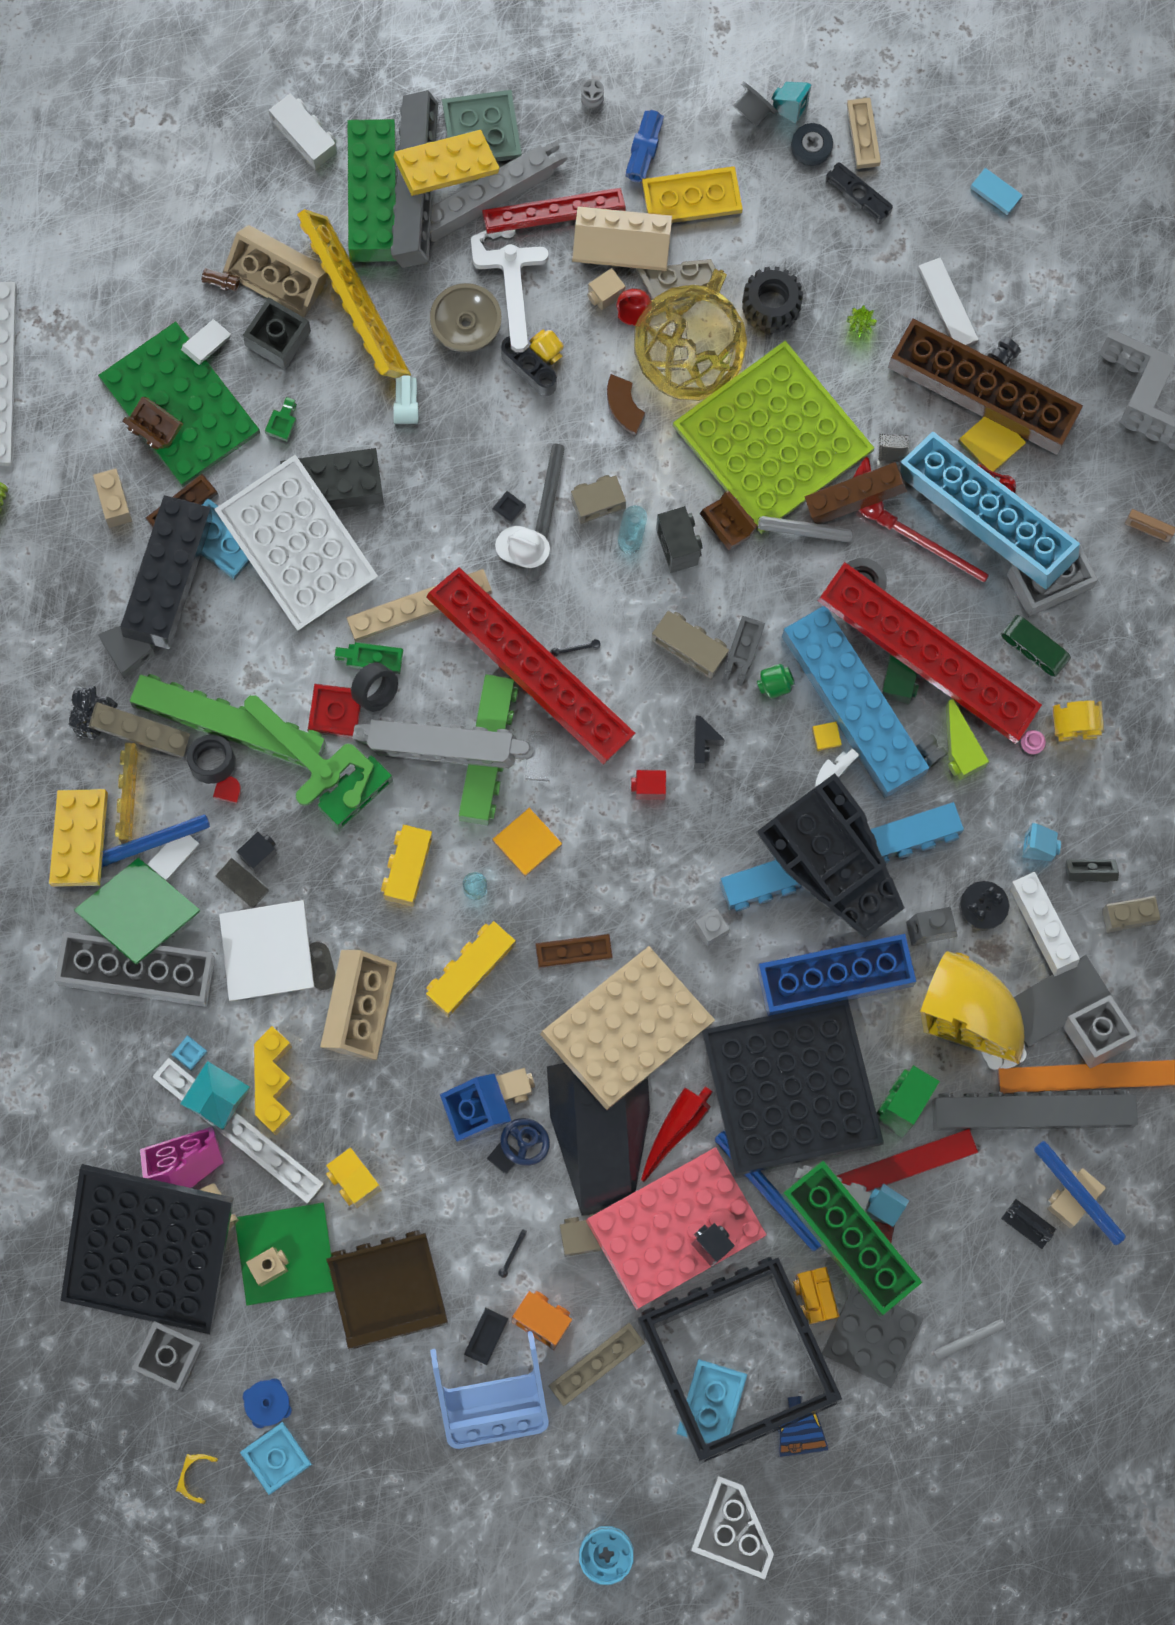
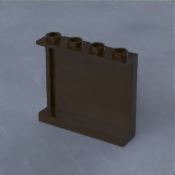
M420 1230L408 1232L405 1234L406 1238L396 1240L395 1237L380 1240V1245L371 1247L370 1243L356 1246V1251L346 1253L345 1249L331 1253L330 1258L326 1259L349 1350L448 1325L426 1233L421 1234Z

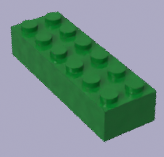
M395 119L347 120L348 251L350 262L396 261L391 255V246L393 245L392 226L395 220L393 207L396 205V162L393 157L396 151Z
M824 1161L820 1162L781 1195L879 1317L883 1316L923 1283Z

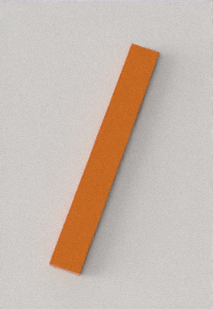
M1175 1060L1100 1063L1091 1069L1087 1064L999 1068L997 1070L999 1092L1004 1094L1175 1086Z

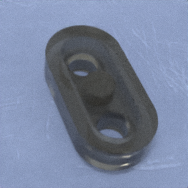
M313 942L309 946L314 987L319 991L327 992L333 989L336 976L329 948L324 943ZM320 950L322 955L319 958L313 957V952ZM327 974L328 979L325 982H321L319 976Z

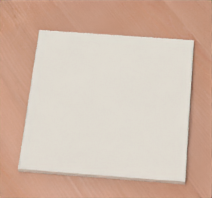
M304 900L219 914L229 1001L314 988Z

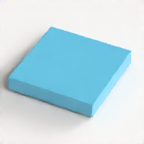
M283 1422L240 1452L268 1495H271L312 1465Z

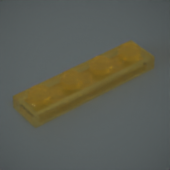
M125 743V750H121L120 765H124L123 774H119L118 787L122 789V796L117 799V813H120V822L115 824V837H119L121 844L132 841L138 761V748L135 743Z

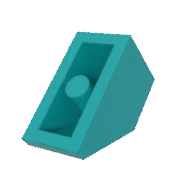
M786 81L782 88L777 87L771 98L773 100V107L778 111V114L796 124L808 106L812 85L808 82Z

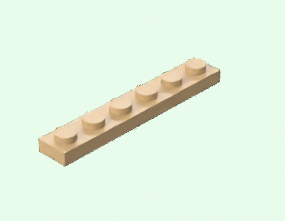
M484 569L467 574L486 593H492ZM435 586L346 617L355 642L441 612L426 598L427 594Z

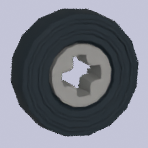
M804 124L793 134L791 142L792 153L798 161L805 165H820L832 153V135L821 124ZM809 140L811 142L816 140V148L814 146L808 147Z

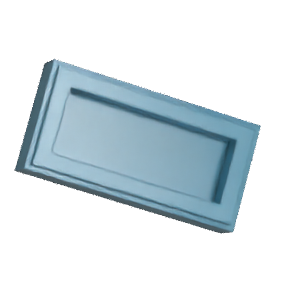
M986 168L970 187L1006 215L1013 210L1023 196Z

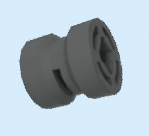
M933 734L926 737L916 746L922 757H926L925 761L929 768L936 765L948 754L943 747H937V739Z

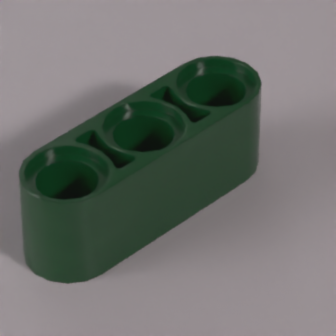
M1015 615L1001 632V637L1009 645L1052 677H1056L1071 659L1070 654L1020 615Z

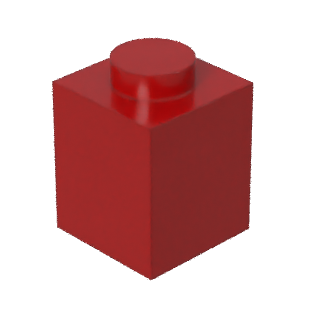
M636 770V777H631V792H636V799L665 800L666 770Z

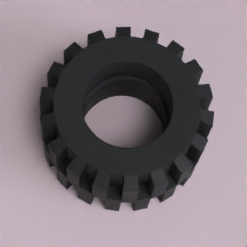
M770 266L765 267L764 272L759 269L755 272V277L751 275L748 278V283L745 284L742 310L743 313H746L745 318L747 321L752 320L751 325L754 328L760 326V331L765 332V329H770V333H775L778 328L780 332L784 331L786 325L791 327L794 320H797L799 317L803 299L802 286L800 282L796 283L797 277L794 274L789 276V270L787 269L783 272L779 271L780 267L776 266L774 270H770ZM765 292H776L783 296L786 303L777 308H770L760 301L759 296Z

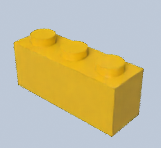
M404 824L401 831L397 830L394 839V845H397L395 855L390 854L387 868L391 869L389 878L384 877L381 887L385 900L414 907L433 838L432 831Z

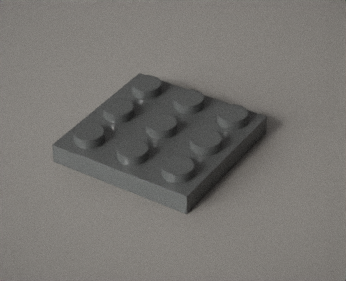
M853 1285L839 1318L825 1344L822 1355L888 1388H892L923 1318L898 1305H895L883 1316L879 1317Z

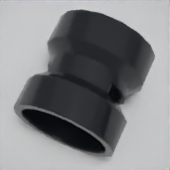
M1004 336L998 342V347L993 348L988 353V357L1009 367L1012 358H1016L1021 353V349L1015 341Z

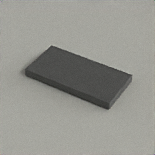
M1087 955L1080 958L1077 967L1055 977L1052 974L1014 997L1023 1019L1024 1043L1027 1048L1064 1027L1068 1016L1111 995Z

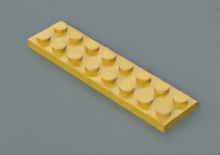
M306 209L299 212L297 215L301 221L300 227L309 236L311 248L319 255L323 270L329 274L333 281L331 285L342 298L344 310L351 315L354 321L353 327L362 336L364 348L372 355L377 372L392 378L411 376L328 217Z

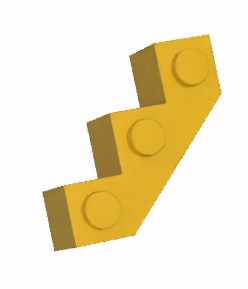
M271 1026L254 1044L255 1116L276 1136L293 1118L291 1113L276 1100L293 1083L291 1078L276 1065L292 1046L288 1040Z

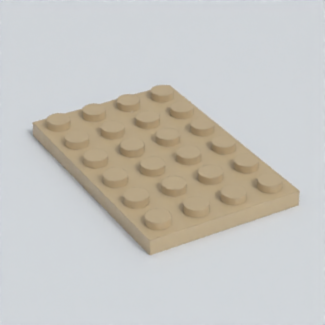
M648 946L542 1030L540 1035L604 1108L608 1110L697 1037L704 1029L708 1028L715 1019L651 947Z

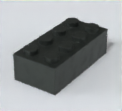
M376 448L298 458L333 510L384 503Z

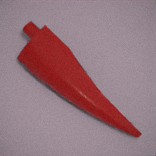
M705 1086L700 1094L696 1095L684 1087L655 1138L641 1180L643 1182L647 1180L667 1154L698 1126L711 1108L706 1101L713 1093L712 1090Z

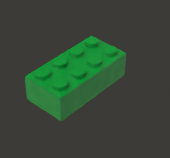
M914 1065L909 1071L904 1069L889 1091L890 1094L876 1112L880 1116L878 1118L879 1124L903 1137L917 1121L940 1081Z

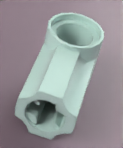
M401 376L396 378L394 424H418L417 379L414 377Z

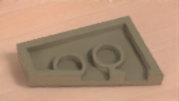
M711 259L684 261L678 265H667V271L637 268V272L655 308L721 283L720 276Z

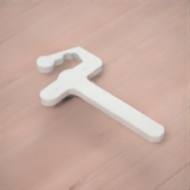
M516 229L487 234L485 230L471 237L473 265L477 269L500 268L503 270L511 349L515 352H524L528 348L520 269L523 266L545 264L548 261V251L544 247L519 248L512 244L500 250L486 251L481 243H485V238L491 237L495 239L500 236L511 238L515 235Z

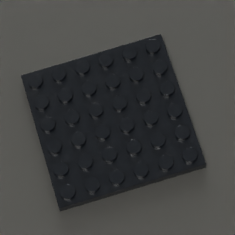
M848 999L717 1026L702 1031L735 1176L884 1144Z
M82 1164L79 1169L60 1301L210 1334L214 1320L234 1198Z

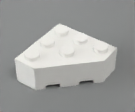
M717 1476L690 1551L765 1579L774 1553L765 1537L743 1485Z

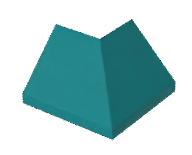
M207 1061L180 1104L224 1130L250 1089V1086Z

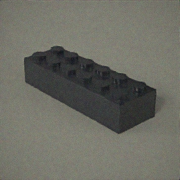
M166 495L163 496L120 626L123 637L167 649L171 648L212 522L211 507Z

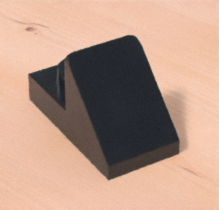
M698 715L695 717L694 769H704L705 762H709L710 747L705 746H724L725 740L702 716Z

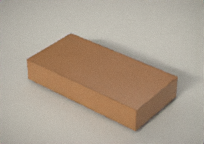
M1134 509L1130 511L1125 521V525L1167 543L1170 542L1175 533L1174 526Z

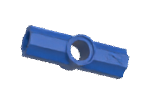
M649 110L644 112L639 131L634 136L631 157L625 175L631 181L639 183L642 182V179H646L651 159L655 157L659 142L658 136L664 120V116L658 111Z

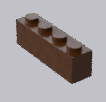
M896 462L804 497L815 524H823L907 492L901 472Z

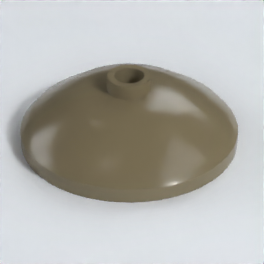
M461 283L448 287L437 296L431 307L430 324L434 335L444 346L458 352H473L486 347L495 339L501 327L502 316L498 301L491 292L476 284ZM468 321L470 325L465 327L462 323Z

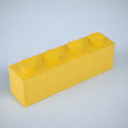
M494 921L490 925L487 923L483 925L477 932L479 937L473 943L469 941L461 949L460 953L462 955L456 962L451 960L443 969L445 974L439 980L437 978L433 979L426 987L428 990L426 993L427 999L448 1018L516 946V940Z

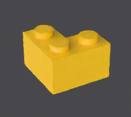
M351 1147L326 1165L329 1170L326 1173L327 1177L334 1186L339 1183L342 1187L339 1193L348 1206L354 1204L356 1208H359L382 1191L379 1184Z

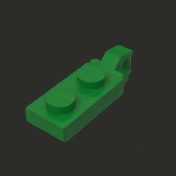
M355 642V644H349L348 648L336 647L334 658L335 660L346 662V666L355 669H362L369 663L377 662L385 665L395 674H400L404 650L396 647Z

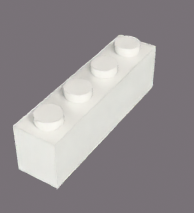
M1033 872L1013 881L1010 891L1054 977L1077 967L1080 958L1036 873Z

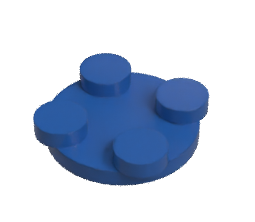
M274 1378L257 1382L243 1393L245 1412L256 1428L275 1425L283 1420V1418L289 1417L292 1413V1408L289 1405V1396L278 1379Z

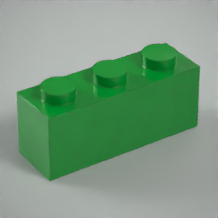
M372 755L367 759L374 764V768L358 807L348 808L343 801L344 794L349 790H353L356 782L362 781L364 775L361 774V772H364V769L357 766L354 767L355 770L350 775L345 774L339 779L338 786L332 792L326 791L318 800L320 802L318 804L319 811L339 831L393 782L392 775Z

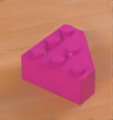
M213 1126L140 1149L142 1175L144 1178L192 1188L223 1163L222 1152Z

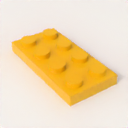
M481 130L395 151L393 156L411 196L498 174L500 169Z
M735 166L642 179L647 213L672 216L671 223L740 214L743 211Z
M106 789L57 790L49 884L52 887L100 886L108 798Z

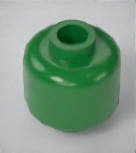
M776 664L763 669L760 672L761 679L757 681L761 694L766 693L771 699L790 693L792 685H795L790 668L784 667L782 664Z

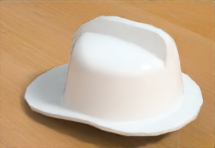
M521 526L506 528L497 537L495 544L496 552L500 558L525 568H535L542 565L550 553L549 542L545 536Z

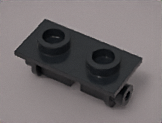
M1017 1199L1013 1201L1001 1218L1040 1249L1044 1248L1057 1230Z

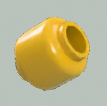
M542 329L529 340L531 343L529 348L545 363L549 362L553 365L563 357L560 352L563 350L564 345L552 330L545 331Z

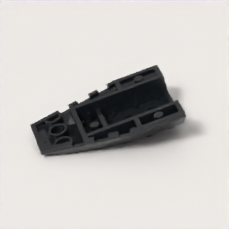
M834 773L757 830L756 834L785 873L866 938L905 907L894 881L889 875L883 856H881L876 844L877 841L870 830L864 811Z
M566 1063L547 1066L550 1119L581 1216L596 1214L636 1192L650 1114L648 1077L606 1110Z

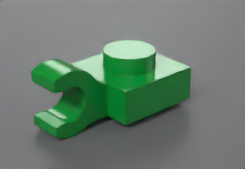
M286 397L281 411L273 410L265 428V434L288 442L297 421L295 417L291 416L297 406L296 400Z

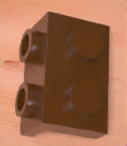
M146 396L141 397L131 416L125 417L122 421L128 425L127 429L131 433L143 436L147 439L146 443L157 450L159 448H169L183 426L182 422Z
M730 491L724 492L719 500L705 507L700 512L701 517L728 550L748 540L757 529L754 519L748 515L738 499Z

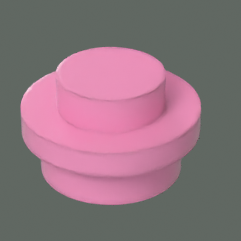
M1027 731L1021 738V747L1028 754H1038L1045 747V737L1039 731Z

